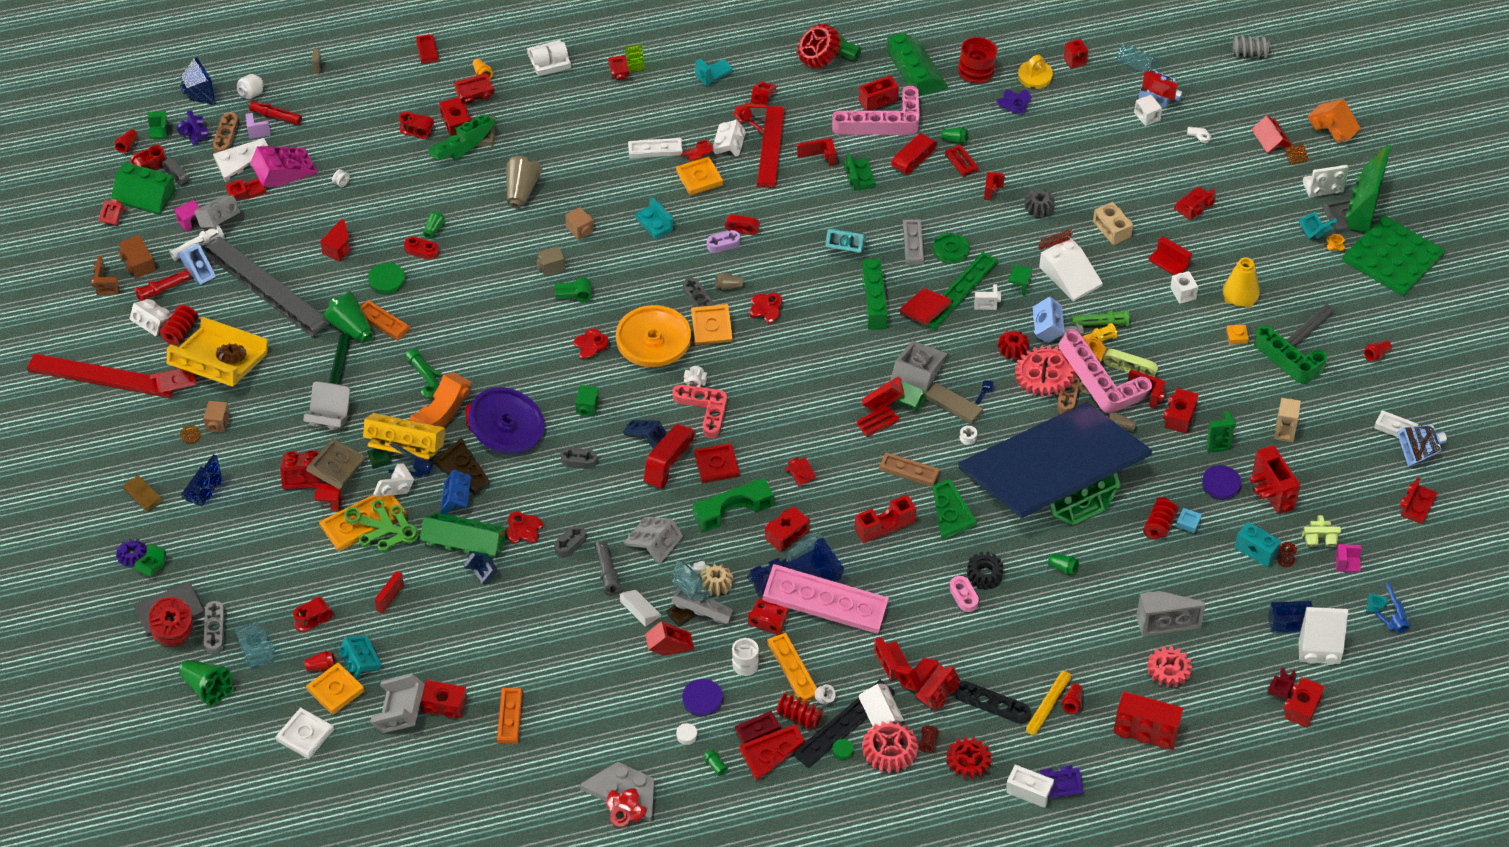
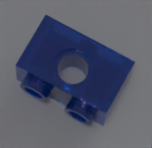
M1271 602L1268 614L1271 633L1301 632L1306 607H1312V602Z

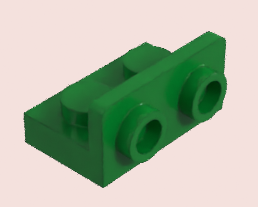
M846 154L844 169L845 172L848 171L849 173L848 182L852 184L854 191L875 188V181L868 158L852 160L851 154Z
M1225 411L1224 420L1209 422L1206 442L1208 453L1230 450L1231 442L1234 441L1233 429L1236 428V422L1234 417L1231 418L1229 411Z

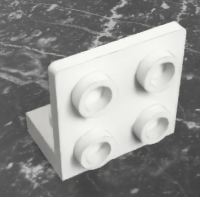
M1348 165L1313 170L1312 176L1303 177V184L1309 197L1344 192L1349 170Z

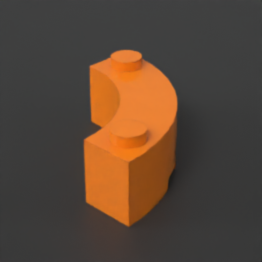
M455 372L443 375L433 395L434 401L429 407L425 405L421 410L412 414L409 420L444 428L455 416L464 399L469 396L472 382Z

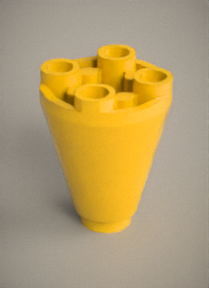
M1247 257L1240 259L1223 286V295L1226 303L1250 308L1258 300L1260 288L1256 267L1252 259Z

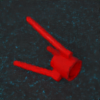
M746 102L745 105L741 104L735 108L733 116L740 123L747 121L758 131L765 133L760 126L750 119L752 116L750 108H766V105L749 104Z

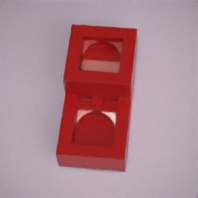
M1144 71L1142 83L1144 88L1161 97L1175 100L1178 83L1161 80L1162 74Z
M259 178L246 183L240 179L225 185L228 195L234 196L235 200L251 199L267 194L265 186H262Z

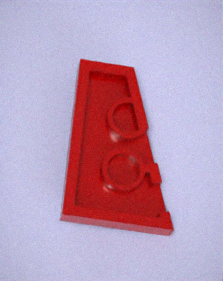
M794 724L739 745V751L757 782L802 746L804 738L797 725Z

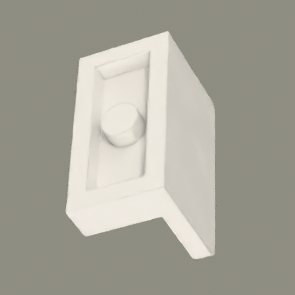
M876 684L859 695V699L872 726L875 723L881 726L882 721L885 724H889L890 721L893 724L904 721L887 684Z
M1014 765L1007 781L1006 792L1045 808L1054 779Z

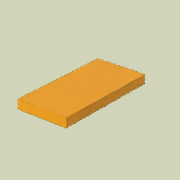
M373 494L319 521L320 527L337 551L340 552L358 543L360 535L377 530V528L360 523L355 525L348 524L345 520V511L348 508L355 507L360 511V515L381 521L378 513L373 511L372 503L375 500H382L386 513L392 524H395L398 520L392 517L391 508L395 505L401 506L395 496L375 497ZM377 504V505L375 506V508H381V507H382V505H380V504ZM403 509V515L407 518V513ZM395 510L393 513L399 514L400 510ZM351 516L349 519L354 520L357 517Z

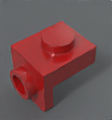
M626 55L608 57L611 79L624 80L626 77H629Z
M796 457L788 461L789 466L784 468L786 472L790 471L798 487L816 478L806 457L800 460Z

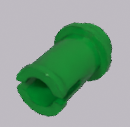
M711 749L704 754V762L712 767L717 776H722L728 771V767L720 759L718 751Z

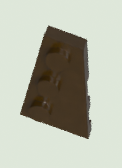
M462 437L434 460V464L448 475L453 470L470 475L469 491L475 496L489 485L488 477L479 463L473 458V454L466 447Z

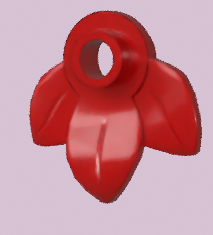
M702 140L696 143V147L681 153V156H689V161H695L703 155L711 153L714 147L709 140Z
M770 293L768 295L756 294L750 299L751 303L754 304L750 309V318L764 316L767 324L773 323L780 314L779 308L782 305V298L778 293Z
M591 328L585 331V335L576 337L572 343L574 346L581 348L579 358L585 359L594 356L598 351L601 352L607 349L609 339L605 334H601L598 329Z
M519 511L512 512L507 519L509 525L507 537L513 544L518 542L520 538L530 543H536L537 530L543 528L544 524L534 515H524Z
M635 788L627 789L621 795L615 790L609 792L606 806L611 812L610 820L614 826L624 827L630 821H639L645 815L647 808L638 805L639 796ZM619 813L624 814L622 819H617Z

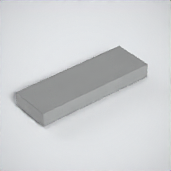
M921 219L903 220L905 265H924Z

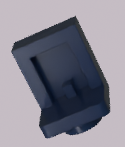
M473 552L463 565L465 569L474 570L482 584L488 585L498 572L490 556L486 553Z

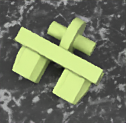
M1318 515L1317 521H1310V527H1304V531L1301 532L1302 538H1305L1307 547H1317L1319 545L1318 538H1325V547H1336L1338 536L1341 533L1340 527H1330L1331 521H1324L1323 515Z

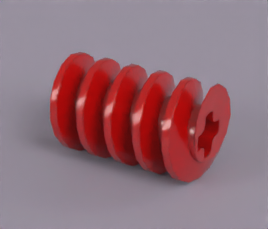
M179 305L161 328V337L171 345H179V341L183 340V336L187 335V331L198 320V313L189 306Z
M1157 497L1143 528V533L1153 540L1167 537L1168 531L1174 522L1173 519H1175L1176 513L1179 510L1178 506L1168 498Z
M786 691L777 705V714L779 716L784 715L786 719L791 718L792 722H798L800 726L805 725L808 730L815 728L821 720L824 708L821 707L816 711V704L809 708L808 700L801 704L802 697L795 701V694L792 693L787 697L788 692Z

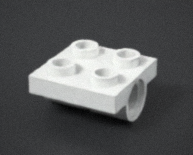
M560 40L527 48L528 56L537 76L571 68L566 45Z

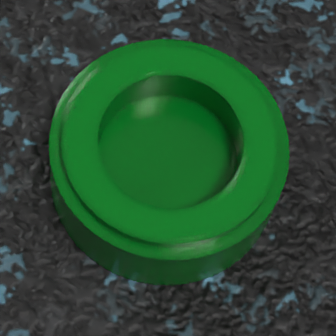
M847 739L837 740L833 744L834 757L838 760L850 759L853 755V744Z

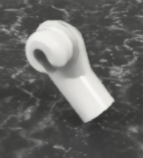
M1188 127V136H1196L1202 143L1210 141L1211 135L1205 128Z

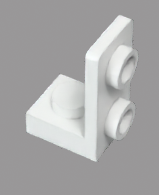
M404 463L397 464L391 479L378 482L374 491L375 497L408 494L414 478Z

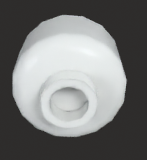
M249 74L238 80L237 91L243 98L252 99L262 93L263 81L259 76Z

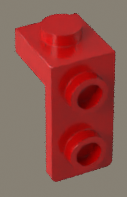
M1130 369L1127 382L1139 377H1146L1151 381L1152 388L1150 392L1152 393L1149 407L1156 409L1158 404L1163 403L1165 399L1166 381Z

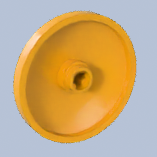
M649 305L634 309L620 320L616 329V344L620 353L630 362L645 367H661L677 361L687 352L691 343V329L688 321L676 310L665 306Z

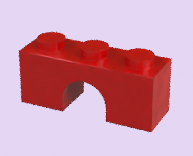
M906 494L891 500L889 508L880 515H876L873 508L855 515L854 530L861 541L866 543L915 523L916 507Z

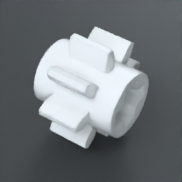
M693 366L690 368V371L685 370L684 383H687L688 386H705L707 372H704L699 366Z

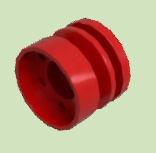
M971 37L962 43L958 65L960 77L976 84L985 83L993 77L997 47L991 40L982 37Z
M166 597L158 600L149 612V627L153 639L165 647H176L189 639L193 625L189 606L183 600L176 597ZM167 617L174 618V621L167 620Z

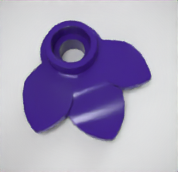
M1006 89L1003 98L997 99V103L1004 109H1010L1013 113L1021 114L1027 110V104L1031 101V96L1028 90H1023L1016 94Z

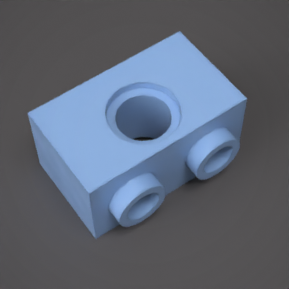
M1048 297L1033 306L1034 332L1038 339L1048 344L1065 334L1063 311L1060 303Z

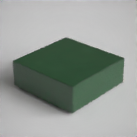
M377 448L367 451L372 469L391 464L388 451Z

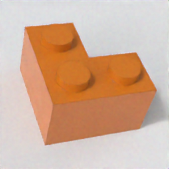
M1344 99L1320 104L1307 116L1316 131L1328 128L1336 143L1349 140L1361 129Z

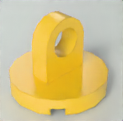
M1040 55L1033 56L1029 61L1023 63L1018 70V80L1027 88H1045L1051 83L1053 78L1051 67L1045 63V60Z

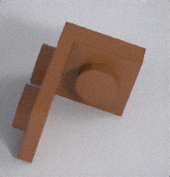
M98 256L97 262L94 263L95 276H92V287H95L97 295H119L120 288L117 277H103L105 266L102 256Z

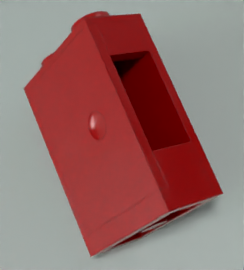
M1274 445L1257 450L1252 476H1250V482L1252 484L1258 483L1259 487L1254 488V493L1260 495L1263 500L1268 499L1277 514L1292 511L1296 507L1300 483Z

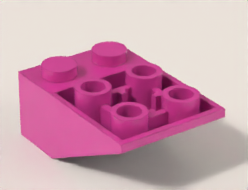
M257 146L250 162L262 186L279 187L317 174L318 172L306 149L300 147Z

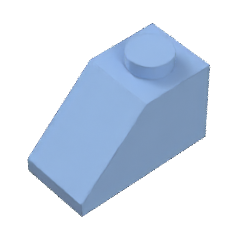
M194 244L178 252L185 268L199 285L216 277L200 244Z

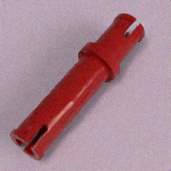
M252 100L249 105V111L260 113L267 118L273 117L298 126L302 121L301 114L273 107L269 103L263 104Z

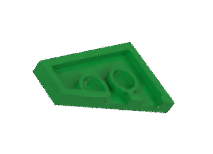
M951 479L933 486L941 541L977 526V521Z

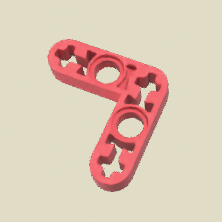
M675 386L673 388V400L676 403L707 408L703 422L704 436L707 438L719 436L727 405L726 393L722 390L703 387ZM698 394H702L705 396L703 399L695 398V396ZM716 411L719 412L720 415L713 417L710 415V413ZM711 423L714 424V428L712 430H710Z

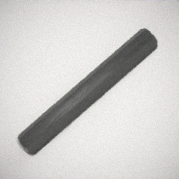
M1328 304L1324 305L1286 341L1294 347L1298 345L1332 314L1333 308Z

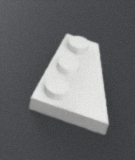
M264 138L213 154L225 183L230 180L232 175L242 173L245 167L251 165L250 162L257 146H268Z

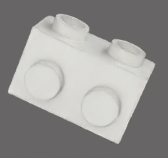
M738 120L719 124L713 144V152L715 154L731 151L735 157L739 156L746 131Z
M145 299L144 301L133 303L130 320L154 336H157L160 333L161 326H164L172 314L167 309L157 305L155 301Z

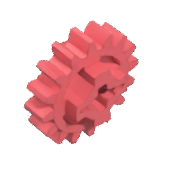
M1162 646L1161 651L1155 649L1154 654H1150L1147 668H1149L1148 675H1153L1152 681L1158 679V685L1161 686L1163 683H1166L1167 688H1169L1170 684H1173L1176 688L1178 682L1185 684V679L1189 680L1192 671L1191 659H1186L1187 653L1181 654L1180 648L1174 651L1173 646H1170L1169 650H1166L1164 646Z

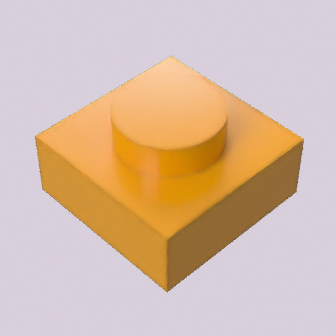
M1246 325L1227 326L1226 332L1229 345L1248 344L1249 338Z

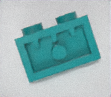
M653 197L650 198V206L635 213V219L655 240L673 231V216L667 213L662 204Z
M367 635L345 637L340 646L339 653L347 666L348 672L356 680L361 672L380 670L382 664Z

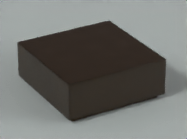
M676 605L667 610V615L679 627L695 617L694 611L687 608L681 609Z

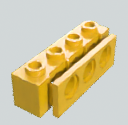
M376 413L364 419L363 437L373 439L368 442V447L430 459L444 445L445 428Z

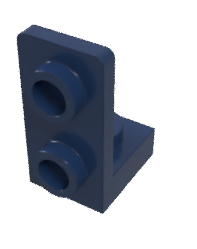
M632 420L623 431L624 435L645 436L653 449L667 434L660 421Z

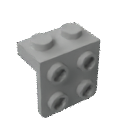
M320 381L314 382L310 411L304 414L303 421L309 422L311 426L328 425L330 429H339V427L347 424L350 387Z

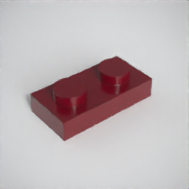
M772 711L735 726V732L742 744L781 730V725Z

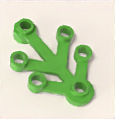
M375 500L372 503L373 511L378 513L381 521L360 515V511L355 507L348 508L345 511V520L348 524L355 525L360 523L377 528V530L371 533L360 535L359 544L362 547H368L371 541L388 533L397 534L387 540L382 539L378 542V550L381 553H386L391 546L402 541L413 543L419 536L417 527L407 523L403 515V509L399 505L391 508V515L398 520L400 527L392 524L384 509L382 500ZM377 504L382 505L381 508H375ZM395 510H400L399 514H395L393 512ZM351 516L357 517L354 520L349 519ZM410 532L412 536L407 537L405 534ZM366 538L368 542L363 543L362 539ZM382 544H386V545H387L386 548H381L380 546H381Z

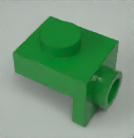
M149 544L146 555L135 562L134 569L142 572L144 575L152 576L164 568L166 550Z

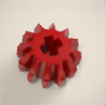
M1014 329L1012 332L1006 330L1004 334H1001L997 344L1000 355H1005V359L1012 358L1013 361L1015 358L1021 360V355L1026 356L1030 346L1027 335H1022V331L1015 332Z

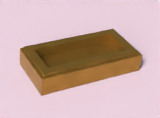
M139 475L123 485L124 491L146 512L162 502V498Z

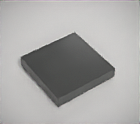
M1351 198L1323 204L1322 208L1329 221L1334 218L1337 219V222L1333 224L1336 233L1353 230L1349 229L1347 226L1348 221L1345 220L1347 210H1351L1349 208Z

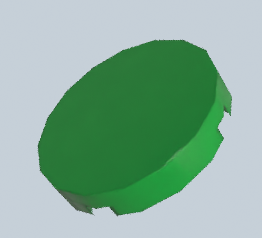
M941 234L934 241L933 253L941 262L947 264L960 263L969 254V243L960 234Z
M394 263L379 264L369 272V286L379 294L395 293L398 291L397 289L404 286V270Z

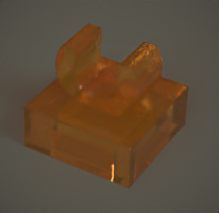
M1302 143L1285 148L1284 153L1290 165L1308 161V155Z

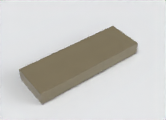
M936 382L926 392V400L970 424H973L983 413V408Z

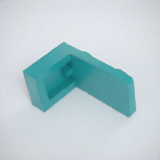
M701 58L695 61V76L705 86L733 71V67L724 59L710 66Z
M1313 212L1299 219L1298 222L1308 239L1313 237L1318 239L1334 228L1333 224L1337 222V219L1334 218L1322 224L1317 213Z

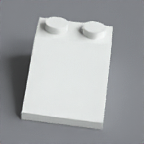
M1070 237L1041 252L1039 267L1073 302L1103 286L1102 281L1081 247Z
M1306 607L1298 641L1299 662L1309 664L1327 663L1330 665L1341 663L1348 609Z

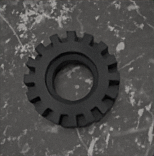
M980 552L979 556L974 554L973 558L969 559L967 567L969 582L972 581V586L977 584L978 589H981V586L984 587V590H987L988 586H990V589H993L994 585L998 586L999 582L1002 581L1003 562H1001L999 557L996 559V554L994 553L992 556H990V552H986V555ZM986 567L991 569L993 572L990 574H982L978 572V569Z

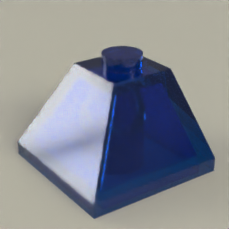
M196 57L180 77L182 83L180 85L183 95L186 94L191 101L214 105L216 101L211 78L198 57Z

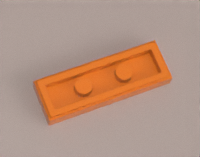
M367 300L360 306L368 323L396 341L400 340L410 331L409 325L373 302Z
M502 688L497 744H518L522 688Z

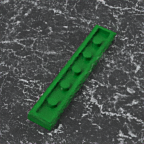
M982 252L942 294L950 298L951 304L925 326L935 331L998 264V259Z

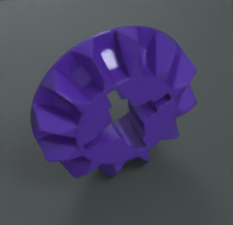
M130 539L126 543L122 541V545L117 547L116 558L124 566H135V562L146 555L147 547L139 539L136 541ZM128 550H135L136 555L128 553Z

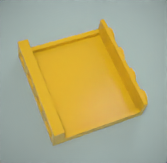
M201 317L200 328L179 347L174 345L167 347L166 364L233 387L267 356L268 339ZM237 343V345H242L246 349L247 355L245 359L237 363H225L216 358L217 348L223 344Z

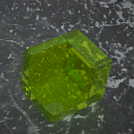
M642 44L625 46L629 73L645 71Z

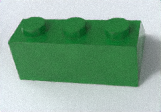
M124 162L116 173L111 200L115 199L121 201L122 205L160 215L176 191L173 175Z

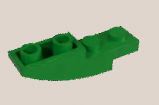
M484 114L479 115L470 122L463 123L462 126L456 128L457 135L450 136L449 139L436 143L433 147L429 148V155L438 161L448 156L453 159L461 157L474 148L494 126L495 120Z

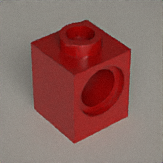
M1077 39L1065 43L1064 60L1070 69L1087 65L1088 49L1083 41Z

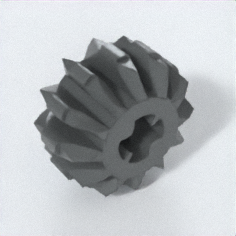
M1038 189L1036 191L1030 190L1029 194L1025 197L1024 207L1028 215H1034L1035 218L1040 216L1043 219L1044 215L1049 216L1053 212L1055 199L1051 192H1046L1045 189L1042 191Z

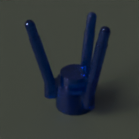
M392 442L389 444L391 447L415 460L413 469H416V472L409 471L412 476L422 478L423 475L428 476L433 467L432 461L420 458ZM389 469L388 472L393 473L394 469Z

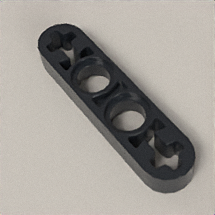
M967 681L959 682V687L955 691L957 700L1015 723L1024 724L1029 721L1031 710L1027 704ZM984 695L988 697L989 700L986 702H980L977 698L979 696ZM998 703H1005L1008 707L1002 710L996 705Z

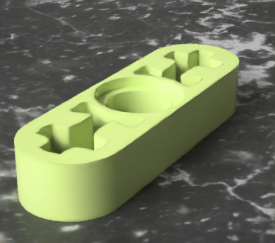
M1108 349L1103 358L1107 366L1128 373L1132 369L1155 377L1158 370L1157 364L1153 361L1116 349Z

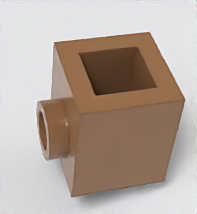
M581 207L565 214L566 227L577 240L593 233V218L591 215H587Z

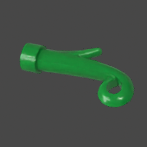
M412 348L405 354V358L429 384L422 387V395L426 398L434 399L433 395L439 386L435 376L441 377L442 374L432 368L422 358L417 348Z

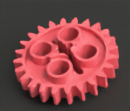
M1041 345L1040 350L1034 347V352L1027 350V356L1021 355V360H1017V366H1015L1017 384L1021 385L1022 390L1026 389L1027 394L1033 391V396L1040 393V396L1043 397L1047 393L1051 397L1052 392L1058 395V390L1065 392V386L1071 387L1070 382H1074V377L1077 376L1062 351H1059L1058 346L1051 349V345H1049L1047 349H1044L1043 345ZM1045 373H1046V381H1045V383H1043V382H1044V375H1045Z

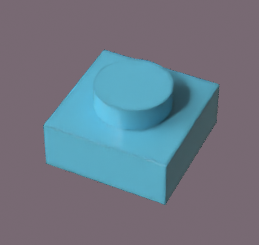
M1183 508L1176 527L1195 533L1202 514Z

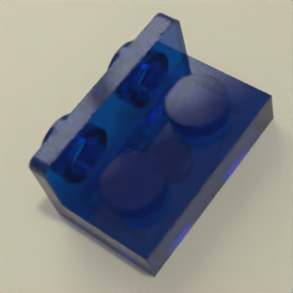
M777 558L768 562L769 566L762 568L760 565L750 570L751 573L747 576V579L752 581L758 596L764 594L773 564L790 569L786 559L780 561Z

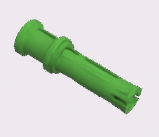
M1111 310L1107 314L1072 315V326H1075L1076 323L1082 326L1108 325L1109 323L1129 326L1128 310L1124 312H1113ZM1087 319H1098V321H1083V320H1087Z

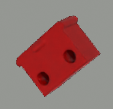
M760 598L757 600L752 611L748 613L749 625L777 635L782 633V628L788 619V608L763 601Z

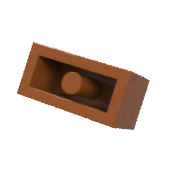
M140 235L119 242V257L121 261L125 260V267L128 273L132 272L135 279L156 271L153 258Z

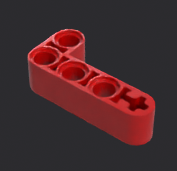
M679 423L673 426L648 455L645 465L644 483L664 489L668 481L670 468L692 444L696 434L695 429Z

